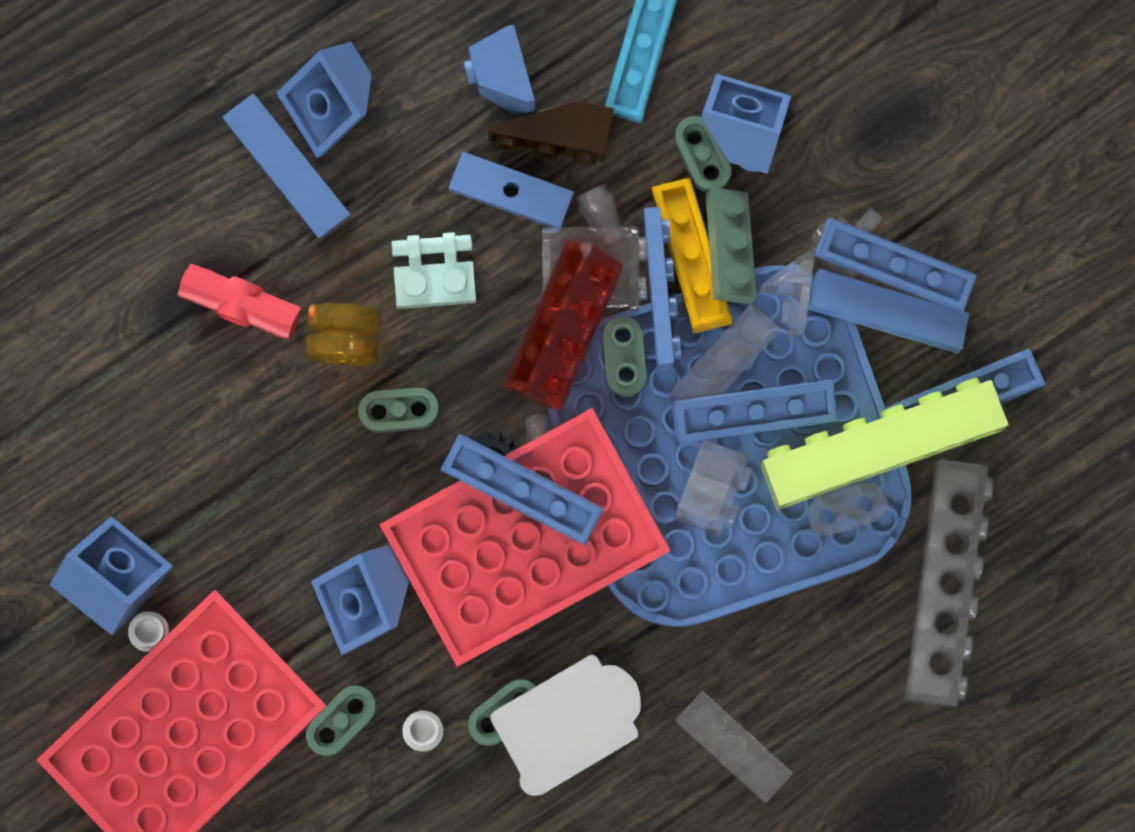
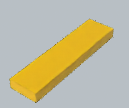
M690 177L652 187L655 205L660 207L661 220L669 219L671 243H667L673 260L674 270L693 334L732 324L727 301L713 299L709 240Z

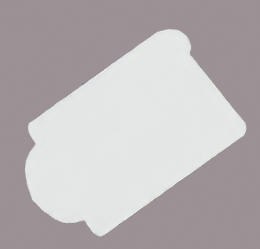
M589 655L495 710L491 714V722L521 774L519 781L522 790L532 796L542 795L638 737V731L633 721L640 713V693L637 683L623 669L615 665L602 666L596 656Z

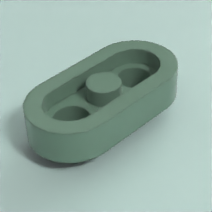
M690 116L683 119L676 128L674 140L694 185L706 193L711 187L724 189L731 176L730 162L700 116ZM691 133H696L701 137L702 141L697 145H693L688 142L687 136ZM708 168H713L717 171L718 177L714 180H709L704 176L703 172Z
M620 316L610 320L603 331L605 374L607 386L613 394L622 398H630L639 394L646 383L643 332L640 325L634 319ZM626 330L630 333L631 338L627 342H619L615 337L616 332ZM623 369L631 370L634 374V379L630 382H623L619 378L620 371Z
M424 388L374 391L364 396L358 407L361 423L366 429L375 433L425 429L436 421L439 413L436 397L432 392ZM417 403H422L427 408L422 416H415L411 412L412 407ZM379 406L384 407L387 410L386 416L381 420L374 419L372 417L373 409Z
M514 680L476 708L468 721V729L472 738L484 746H493L500 743L502 740L496 730L492 733L482 731V721L486 718H491V714L495 710L513 701L516 694H524L536 686L527 680Z
M350 686L343 689L309 724L306 731V740L311 750L321 756H333L341 752L373 719L376 712L374 696L361 686ZM355 699L361 700L364 705L363 711L357 715L351 714L349 711V704ZM330 728L335 733V739L329 744H324L320 739V734L324 729Z

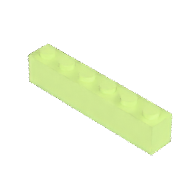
M978 378L970 379L956 385L957 392L943 397L941 391H937L919 398L918 402L920 405L905 410L903 404L880 412L882 418L867 423L865 418H860L842 426L844 432L829 437L828 432L823 431L805 438V446L791 450L789 444L766 452L768 459L763 460L760 467L776 510L1003 431L1008 426V422L992 380L980 384Z

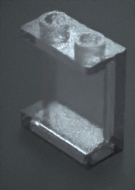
M542 227L543 313H557L559 308H631V311H639V300H647L646 276H639V261H646L647 245L646 237H639L638 227Z

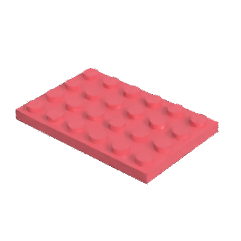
M594 408L587 410L505 455L508 459L605 508L586 545L462 481L452 484L379 524L457 667L671 551Z
M214 590L51 745L37 761L104 832H199L326 707V704L232 606Z

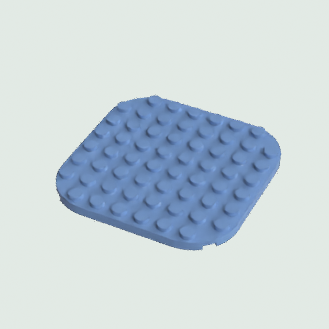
M784 265L755 268L757 298L750 305L727 301L732 324L693 334L682 294L673 295L676 296L678 320L670 321L672 336L679 335L681 359L674 360L673 372L657 373L651 303L600 319L583 327L564 344L550 370L547 384V407L553 429L594 408L671 549L670 552L608 585L611 592L628 610L644 620L670 627L694 626L857 572L882 558L894 546L904 529L911 507V484L906 465L780 510L775 508L760 467L762 461L768 459L766 452L789 444L791 450L805 446L804 439L823 431H827L829 437L844 432L842 427L844 424L860 418H865L866 422L870 423L881 419L880 412L886 410L856 324L808 310L815 276L802 271L800 268ZM620 316L634 319L640 325L643 332L646 383L639 394L630 398H622L613 394L607 386L605 374L603 331L610 320ZM619 330L615 334L616 339L622 343L629 341L631 338L630 333L626 330ZM623 369L619 373V378L623 382H630L634 379V374L629 369ZM824 380L833 381L837 414L836 422L685 443L676 441L672 401Z

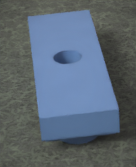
M463 151L449 185V191L559 231L562 228L574 196V191ZM509 187H514L519 193L515 197H507L504 191Z

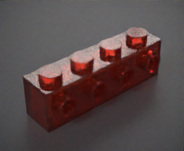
M566 240L504 382V387L535 405L558 411L562 410L579 368L585 359L595 331L601 322L611 294L616 287L617 280L624 267L622 263L594 245Z

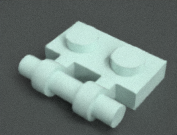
M455 232L443 233V237L420 239L419 235L407 236V240L392 241L393 257L409 255V266L394 267L397 309L476 303L473 261L457 262L456 253L457 251L472 250L471 235L455 236ZM444 253L445 263L422 265L421 254Z

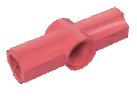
M191 263L182 277L178 291L179 297L214 310L218 316L243 327L251 325L286 340H290L295 332L302 312L301 307L264 293L262 288L251 282L237 277L229 279Z

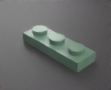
M711 187L706 193L713 299L750 305L757 298L748 192Z

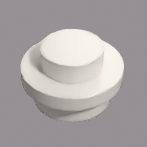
M150 611L142 612L135 616L128 629L131 643L143 652H150L169 634L167 621L160 614Z
M414 712L404 722V740L414 750L422 752L432 750L442 740L443 725L440 719L432 712Z

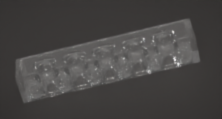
M940 459L935 464L905 690V702L952 709L957 707L958 700H965L968 678L961 675L963 660H970L973 637L967 636L968 621L975 620L978 607V597L972 596L973 582L974 580H980L983 568V557L977 556L979 540L985 541L988 529V517L982 516L984 501H990L993 490V477H987L989 466ZM962 495L968 499L971 507L969 514L959 515L953 511L951 507L953 496ZM955 534L964 540L965 551L963 554L954 555L948 551L945 543L948 535ZM944 574H952L958 578L960 582L958 594L949 595L942 590L940 580ZM938 614H948L953 618L955 629L951 635H943L936 629L935 619ZM940 653L948 658L950 668L946 675H937L932 671L930 659L933 654Z

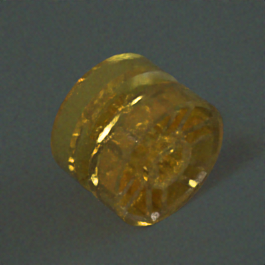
M324 303L309 306L307 329L316 333L306 336L304 357L313 362L330 365L368 366L377 364L379 342L371 338V336L380 333L381 312L374 308L352 304Z

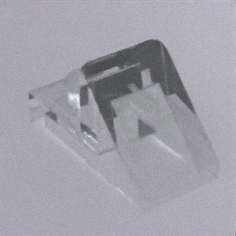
M812 251L803 253L764 282L760 289V293L791 297V300H783L781 324H788L786 336L802 338L806 330L815 252Z

